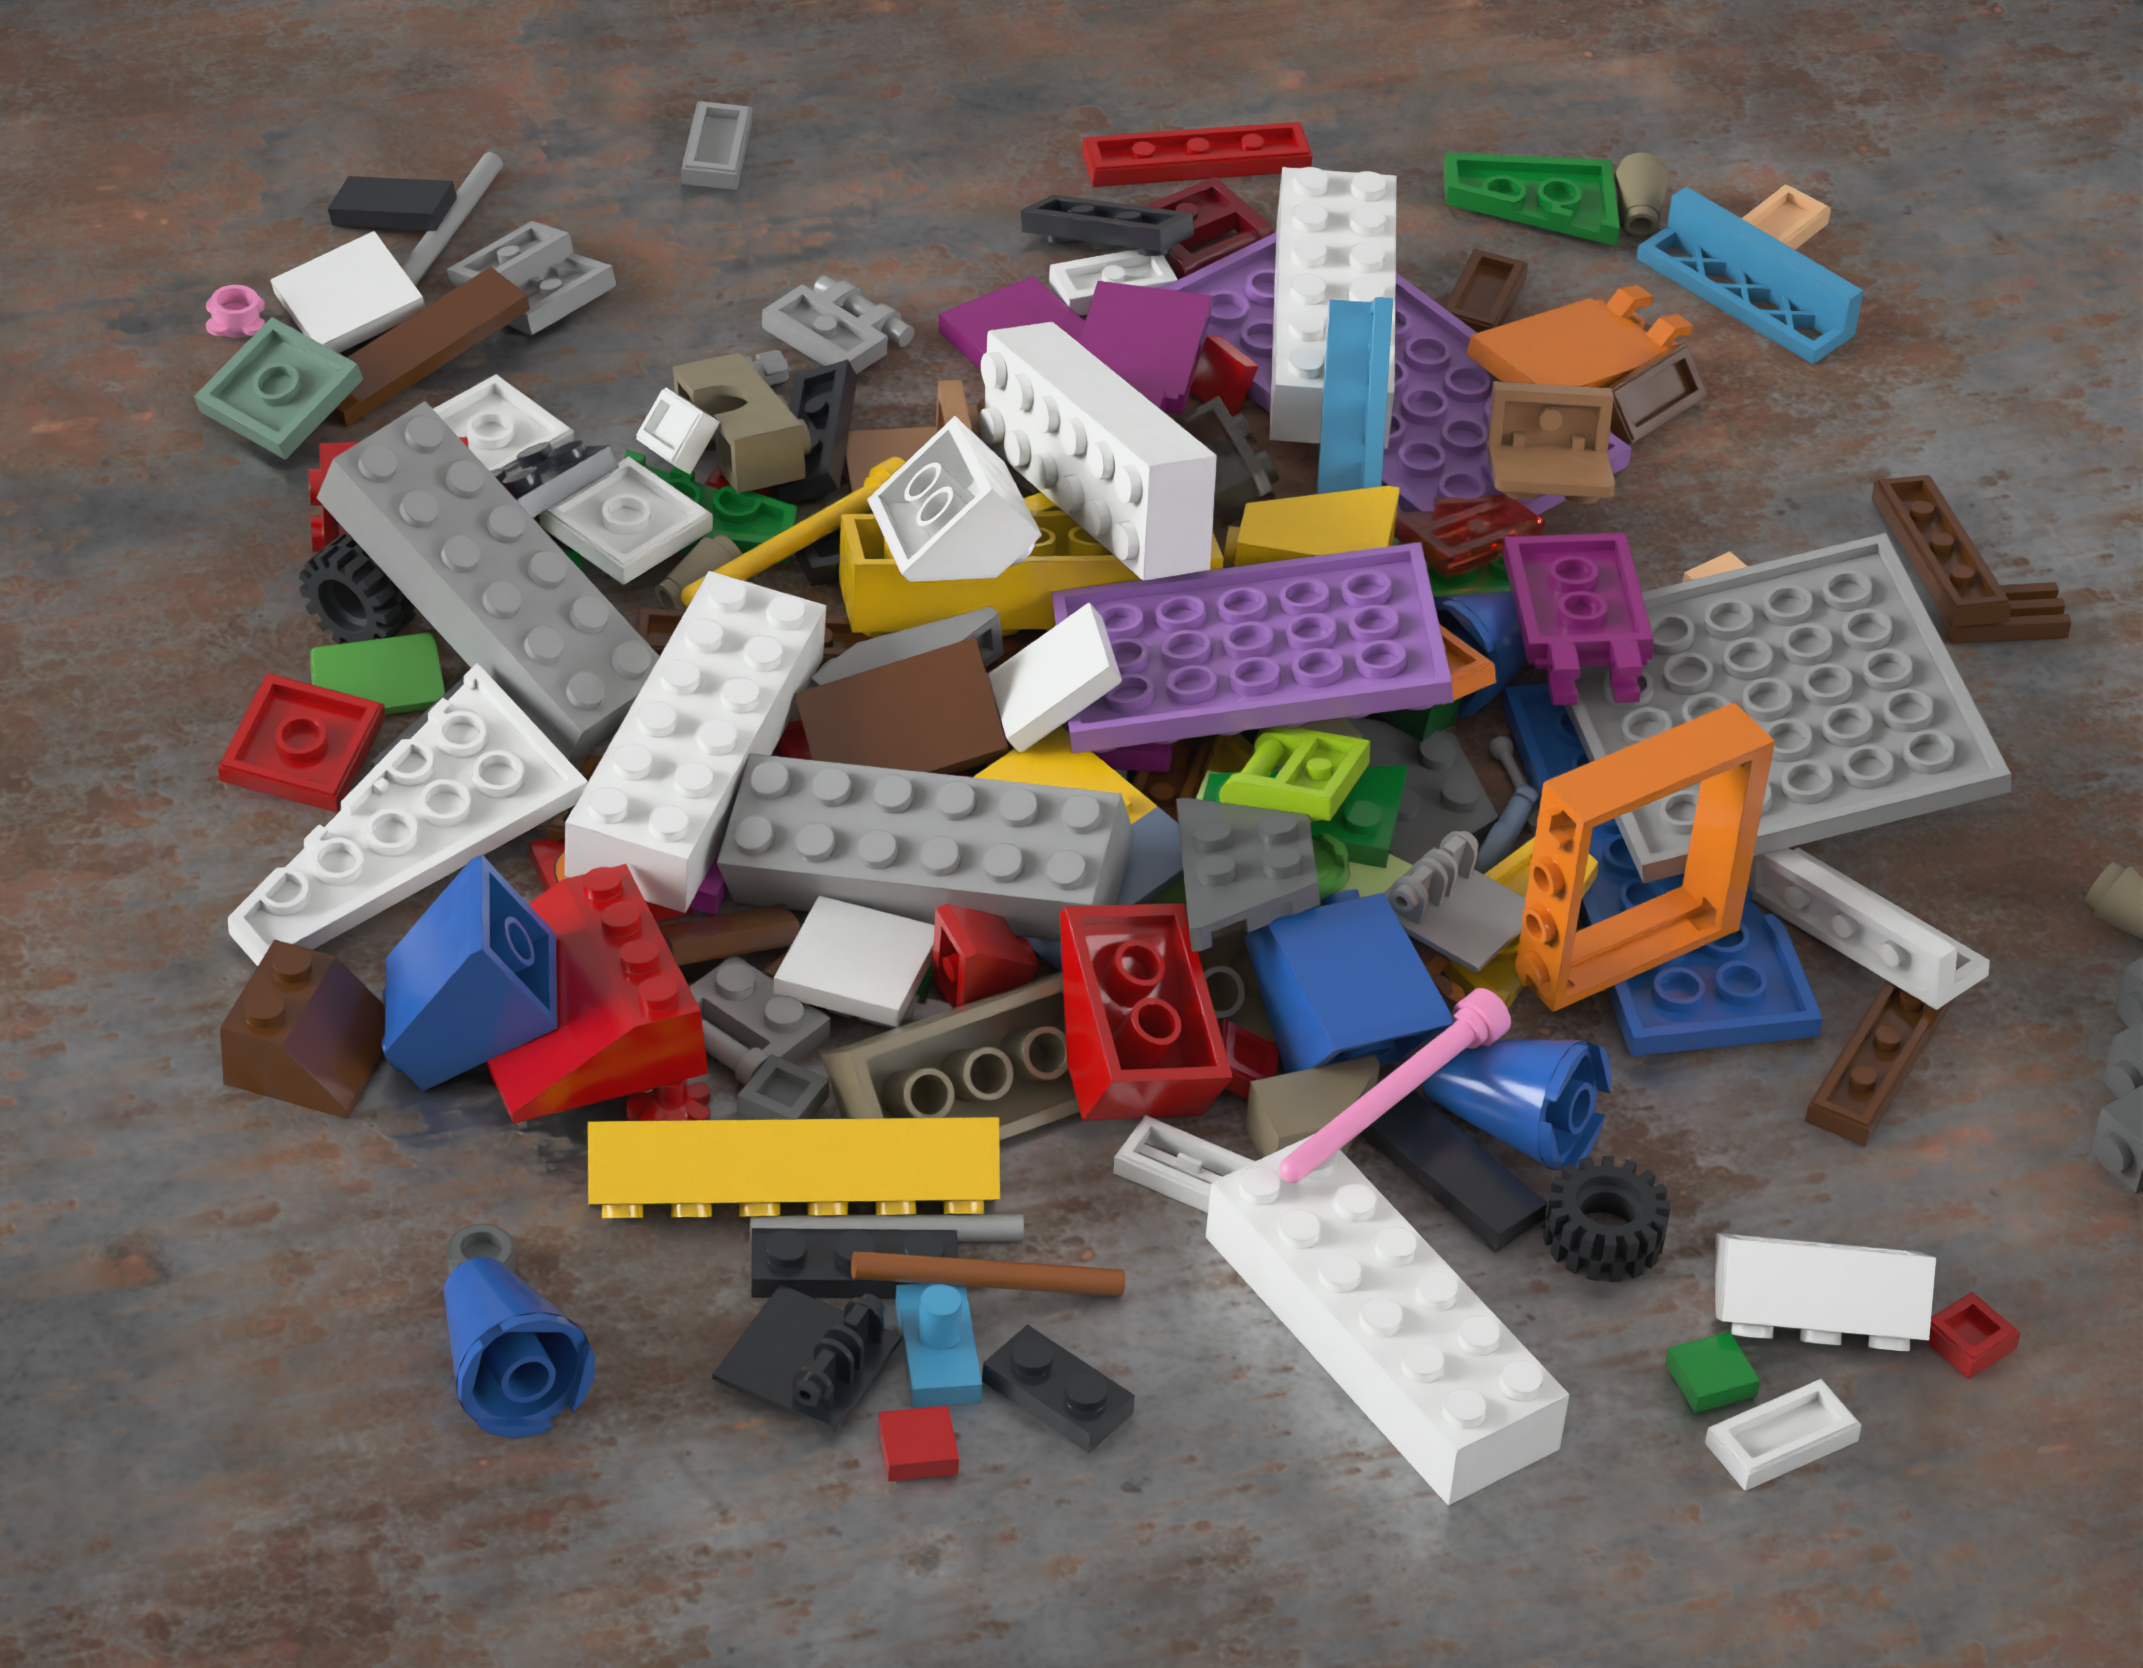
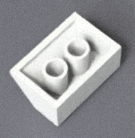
M956 416L867 499L901 574L910 582L997 578L1009 566H1015L1024 561L1032 552L1035 541L1042 536L1004 461Z
M1716 1233L1715 1317L1721 1321L1732 1322L1731 1334L1737 1336L1773 1338L1774 1326L1800 1328V1341L1841 1345L1842 1332L1869 1335L1868 1347L1910 1351L1911 1339L1929 1340L1936 1258L1917 1251Z

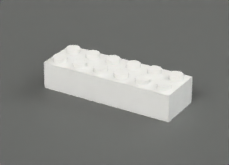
M1282 167L1276 229L1269 440L1320 443L1328 302L1330 299L1372 302L1375 297L1393 298L1384 448L1388 449L1395 389L1397 176L1381 175L1371 171L1359 173L1327 171L1315 167L1301 169Z
M1054 322L988 331L987 353L983 355L981 360V374L986 385L985 409H982L979 414V430L983 442L1143 581L1210 570L1217 455Z
M708 571L565 822L564 876L570 878L586 874L595 868H611L626 864L645 901L686 913L699 886L722 847L749 754L771 756L798 706L794 693L807 690L811 682L810 677L816 673L823 660L826 605Z
M1313 1135L1211 1182L1206 1238L1448 1506L1560 1450L1570 1394L1340 1149L1297 1183H1289L1283 1180L1279 1173V1166L1284 1158Z

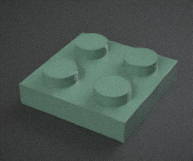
M271 317L194 396V399L201 413L286 460L364 378L357 363Z

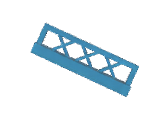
M1687 186L1672 195L1667 227L1638 246L1637 260L1811 364H1815L1856 334L1864 290ZM1674 245L1691 255L1692 258L1672 257L1664 251ZM1705 275L1726 276L1736 282V284L1715 283ZM1750 302H1770L1780 308V310H1761ZM1794 328H1813L1823 335L1813 341L1794 330Z
M1375 297L1372 302L1330 299L1328 302L1316 494L1381 487L1393 298Z

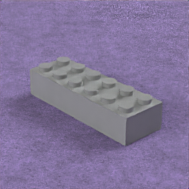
M426 401L332 460L317 499L471 668L478 663L571 764L617 733L660 656Z
M749 754L717 865L733 902L737 904L764 907L783 904L790 910L810 912L820 895L935 925L936 908L949 903L1003 916L1013 933L1018 936L1061 940L1060 912L1065 906L1116 905L1134 838V831L1121 793Z

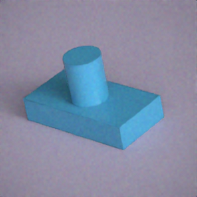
M921 1283L896 1285L895 1304L900 1335L902 1336L901 1343L911 1408L981 1403L982 1381L966 1286Z

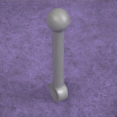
M1506 736L1494 738L1489 746L1491 755L1501 760L1515 789L1519 785H1527L1512 756L1514 750L1513 742ZM1537 803L1526 821L1527 830L1535 835L1539 815Z

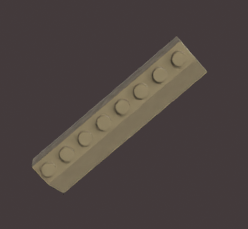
M1241 921L1211 932L1213 947L1198 951L1218 1025L1223 1019H1226L1271 1043L1276 1042L1244 940L1248 932L1242 928ZM1063 971L822 1054L842 1119L999 1117L1000 1141L1080 1112L1067 1064Z

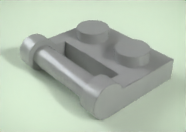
M735 955L722 962L689 988L701 1009V1016L704 1015L752 1048L749 1050L702 1018L705 1051L735 1071V1080L745 1086L771 1054L795 1064L830 1037L831 1018L810 1004L800 1002L796 998L773 995L774 980Z

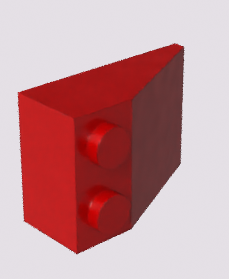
M1184 903L1065 906L1060 912L1066 1053L1067 1064L1082 1120L1144 1118L1145 1115L1151 1118L1203 1116L1233 1076L1198 951L1192 952L1188 916Z

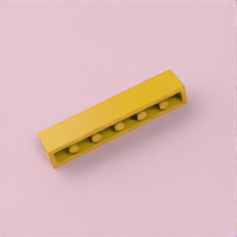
M999 1117L588 1122V1205H602V1218H643V1204H671V1217L674 1218L712 1217V1204L739 1203V1217L780 1216V1203H807V1215L810 1216L848 1215V1202H875V1215H916V1201H943V1214H984V1201L1000 1200Z

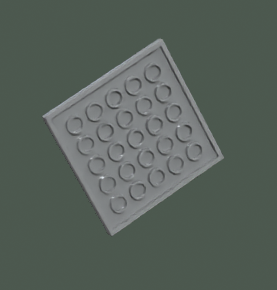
M1886 533L1641 592L1654 641L1652 660H1648L1647 665H1643L1642 677H1637V683L1641 691L1640 702L1615 703L1610 689L1609 667L1580 668V678L1574 679L1578 691V704L1564 705L1589 762H1593L1735 702L1775 740L1753 856L2011 792V772ZM1701 782L1615 818L1643 884L1685 873Z

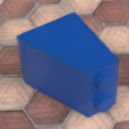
M482 854L471 859L386 957V988L383 989L382 993L385 1005V1035L382 1038V1048L389 1064L396 1071H403L422 1091H425L557 1029L556 933Z
M1357 889L1335 893L1321 900L1322 906L1311 908L1295 915L1279 917L1271 924L1251 931L1244 937L1286 1074L1372 1055L1376 1056L1380 1065L1406 1060L1454 1024L1447 1005L1384 893L1361 898Z

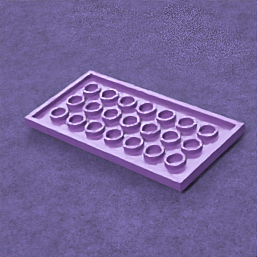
M1276 232L1161 288L1212 295L1211 317L1204 342L1207 336H1221L1259 365L1247 396L1269 413L1271 407ZM1396 273L1395 389L1388 449L1384 448L1381 486L1400 488L1397 512L1435 542H1452L1459 546V551L1468 553L1567 499L1562 495L1540 494L1537 499L1518 500L1510 498L1504 492L1495 489L1486 451L1493 381H1502L1466 355L1471 335L1477 332ZM1610 432L1608 456L1613 474L1629 466L1632 448ZM1309 443L1319 451L1318 443Z

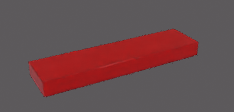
M1301 122L1092 136L1083 138L1082 155L1093 187L1198 180L1213 177L1226 178L1282 173V167L1300 169L1312 167L1313 158Z

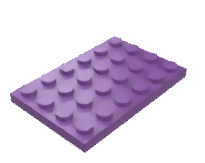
M1421 542L1201 571L1145 581L1141 579L1052 591L1056 625L1087 603H1090L1102 616L1122 678L1119 685L1068 720L1072 754L1088 751L1103 753L1112 751L1117 747L1147 743L1170 744L1185 738L1215 734L1230 736L1245 730L1274 726L1297 727L1312 721L1342 717L1357 719L1372 713L1402 709L1424 710L1433 705L1454 703L1452 680Z

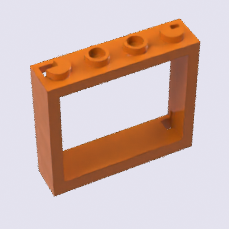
M1735 702L1543 783L1514 972L1517 974L1524 987L1528 986L1552 1012L1739 930L1775 740ZM1701 782L1682 886L1576 932L1593 827Z

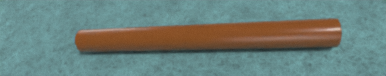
M859 1251L853 1253L851 1262L852 1278L861 1280L945 1284L951 1286L1122 1297L1125 1289V1272L1123 1269Z

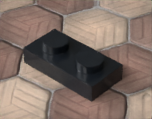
M1028 1324L983 1362V1383L1088 1453L1133 1414L1134 1394Z

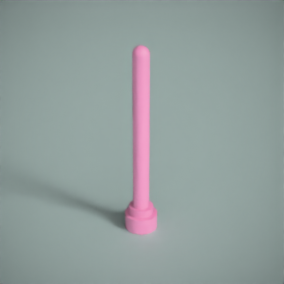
M1478 988L1458 1002L1453 1008L1452 1020L1454 1024L1282 1160L1279 1166V1173L1282 1179L1289 1183L1301 1181L1465 1048L1475 1049L1480 1045L1490 1046L1508 1032L1511 1026V1017L1503 1001L1493 992Z

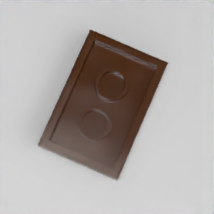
M976 637L794 693L812 759L815 761L952 775L997 761L1010 752Z

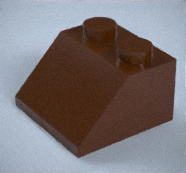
M274 939L220 1027L223 1084L348 1119L385 1055L382 1048V1038L385 1035V1005L336 956Z

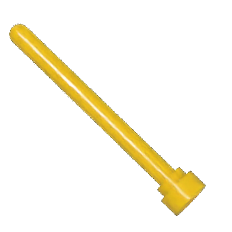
M893 456L874 466L869 472V477L864 481V487L712 572L747 581L841 527V514H865L872 509L867 499L906 462L899 457ZM705 576L687 585L682 590L681 601L687 608Z

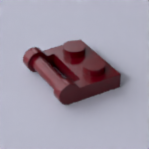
M1216 177L1144 206L1193 213L1194 236L1172 246V252L1164 255L1178 280L1274 233L1267 220ZM1232 230L1238 232V234L1190 253L1187 250Z

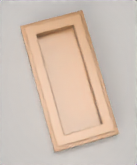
M1785 184L1741 219L1796 250L1829 223L1831 208Z

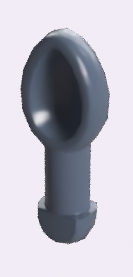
M1528 785L1518 786L1477 854L1474 866L1476 871L1485 874L1508 857L1514 842L1531 815L1539 797V794L1533 787Z

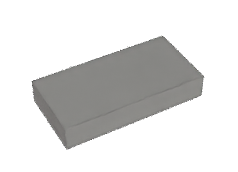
M703 101L697 102L681 168V185L729 190L738 189L752 126L753 107Z

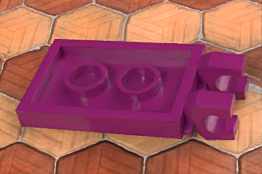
M1032 276L939 313L938 332L981 370V360L983 355L987 353V336L990 330L1054 322L1074 340L1079 342L1085 321L1037 278Z
M1097 281L1078 343L1164 413L1183 414L1211 317L1212 295Z
M1626 533L1504 537L1503 558L1528 664H1534L1535 669H1547L1548 691L1552 705L1578 704V691L1574 679L1580 678V668L1609 667L1610 689L1615 703L1640 702L1641 691L1637 683V677H1642L1643 665H1647V661L1652 660L1654 639Z

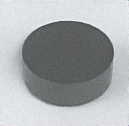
M490 1224L469 1225L454 1233L448 1241L447 1271L449 1275L463 1262L477 1257L497 1259L515 1272V1242L511 1235L500 1227Z

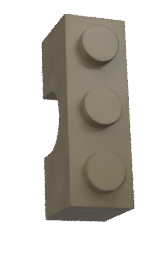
M740 352L673 366L675 393L684 397L720 422L710 441L715 440L717 469L737 493L806 478L804 455H808L811 452V439L806 423L803 419H797L788 409L784 397L776 395L767 384L764 374L761 371H756Z

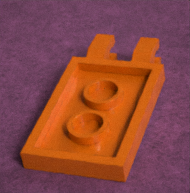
M1633 285L1619 288L1607 303L1602 299L1594 300L1588 298L1471 335L1466 355L1502 382L1605 388L1671 346L1677 345L1678 343L1674 340L1679 336L1687 337L1691 335L1694 325L1681 315L1673 314L1659 317L1648 332L1644 331L1646 320L1634 311L1639 307L1646 308L1651 306L1654 296L1641 286Z

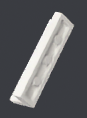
M1785 848L1753 856L1748 886L1753 890L1752 900L1934 1009H1939L1989 976L1990 960L1800 848L1795 850Z

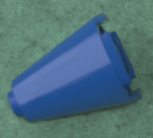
M1511 591L1433 598L1439 624L1495 664L1496 683L1463 696L1458 712L1459 718L1468 717L1482 710L1528 665Z
M1499 1038L1490 1046L1480 1045L1475 1049L1465 1048L1422 1084L1424 1085L1425 1095L1430 1101L1546 1168L1562 1171V1167L1564 1168L1570 1163L1575 1168H1578L1580 1159L1586 1158L1591 1152L1605 1119L1604 1114L1594 1112L1598 1091L1610 1094L1612 1077L1610 1059L1605 1048L1589 1041Z
M477 1257L467 1260L456 1267L446 1280L444 1300L456 1390L462 1408L476 1421L479 1428L490 1435L514 1439L541 1434L554 1427L550 1419L561 1413L568 1406L573 1413L584 1402L594 1381L595 1355L586 1335L572 1320L501 1261L491 1257Z

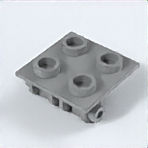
M1453 831L1442 839L1439 849L1434 847L1428 851L1411 869L1398 878L1384 894L1408 935L1444 954L1453 962L1478 973L1521 932L1522 914L1526 898L1476 871L1474 866L1477 859V839L1467 831Z

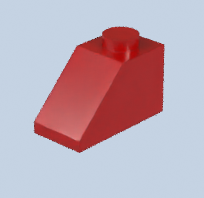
M949 903L936 908L931 982L944 1002H948L956 1008L1033 981V974L1038 971L1035 953L1025 937L1016 938L1003 916Z

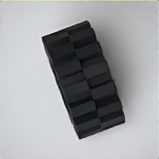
M344 533L311 558L304 565L305 569L300 572L299 580L304 582L299 587L301 596L311 599L305 605L310 615L317 613L322 620L317 623L318 627L323 632L330 628L334 632L331 640L337 644H342L346 640L347 643L394 637L416 615L413 612L416 607L350 534L347 536Z
M1603 1156L1601 1166H1595L1592 1157L1580 1159L1579 1170L1571 1163L1562 1168L1561 1177L1555 1176L1551 1183L1543 1228H1545L1543 1235L1545 1245H1552L1551 1256L1557 1262L1567 1257L1566 1269L1575 1275L1581 1266L1588 1268L1587 1279L1599 1281L1600 1272H1609L1610 1282H1621L1624 1270H1627L1634 1279L1643 1275L1644 1265L1651 1269L1657 1263L1659 1254H1662L1671 1209L1670 1200H1666L1667 1190L1663 1183L1654 1186L1655 1174L1647 1169L1638 1176L1636 1174L1637 1163L1627 1159L1623 1168L1615 1167V1157ZM1594 1212H1605L1617 1215L1628 1223L1623 1225H1605L1595 1222L1585 1215Z

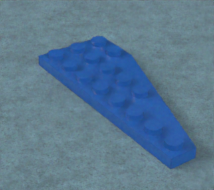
M1548 683L1504 687L1501 706L1531 787L1539 794L1537 803L1540 809L1543 783L1590 762L1565 706L1552 705ZM1615 818L1593 827L1589 854L1598 861V873L1580 903L1579 917L1583 928H1587L1681 887L1683 884L1684 874L1643 884ZM1747 886L1738 931L1606 989L1630 1056L1819 1037L1823 1018L1788 931L1773 913L1765 916L1751 900L1753 890L1749 886Z

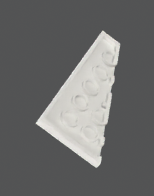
M476 663L463 676L464 685L449 700L442 698L428 712L427 723L411 739H402L341 801V811L325 827L318 825L304 839V849L286 867H277L228 917L229 934L257 966L274 939L313 950L460 869L471 859L481 854L489 853L574 806L588 781L487 672Z

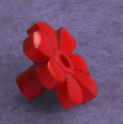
M687 1079L637 1092V1095L627 1098L626 1114L632 1121L711 1120V1109L707 1107L711 1100L710 1089L704 1082L688 1085Z

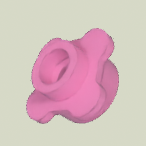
M228 285L221 287L206 302V309L211 313V319L206 322V329L214 336L225 335L231 338H240L247 335L253 336L265 324V321L260 318V312L265 309V302L253 289L247 286Z

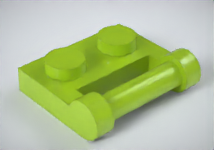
M1267 727L1256 740V752L1240 773H1235L1228 778L1220 789L1219 798L1221 803L1308 814L1310 822L1319 820L1330 821L1370 763V740L1298 727ZM1285 764L1275 778L1269 777L1276 766Z

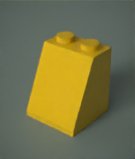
M1381 486L1246 503L1241 526H1229L1224 551V562L1232 563L1234 567L1393 546L1400 488Z

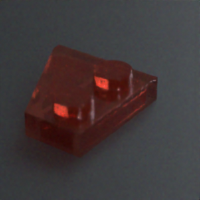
M1505 494L1482 495L1472 499L1459 497L1434 498L1433 511L1403 512L1398 504L1394 537L1403 544L1421 542L1425 561L1448 578L1466 573L1470 569L1502 558L1504 553V537L1544 536L1545 521L1519 501Z

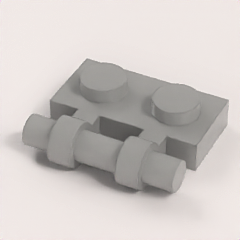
M823 275L817 280L814 291L802 284L762 310V328L823 366L848 359L856 374L887 355L888 340L900 347H905L911 342L915 332L911 325L901 320L899 311L886 303L874 304L863 297L862 290L847 280L838 282L828 275Z

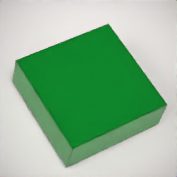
M1730 1331L1669 1347L1667 1350L1665 1365L1694 1413L1757 1397L1760 1380Z

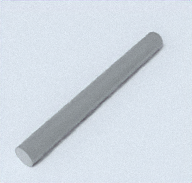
M487 152L482 156L457 190V199L436 231H427L401 268L415 287L502 169L503 162L497 154Z
M1023 1214L750 1216V1243L752 1228L957 1230V1242L1023 1241L1024 1238Z

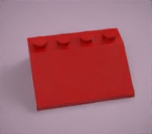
M626 864L611 868L599 867L590 870L586 874L563 879L529 903L556 933L557 1029L485 1062L513 1124L708 1074L701 1009Z

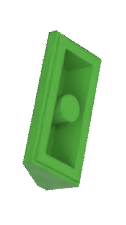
M432 633L313 648L310 652L312 685L383 703L385 715L427 710L445 694L437 644Z

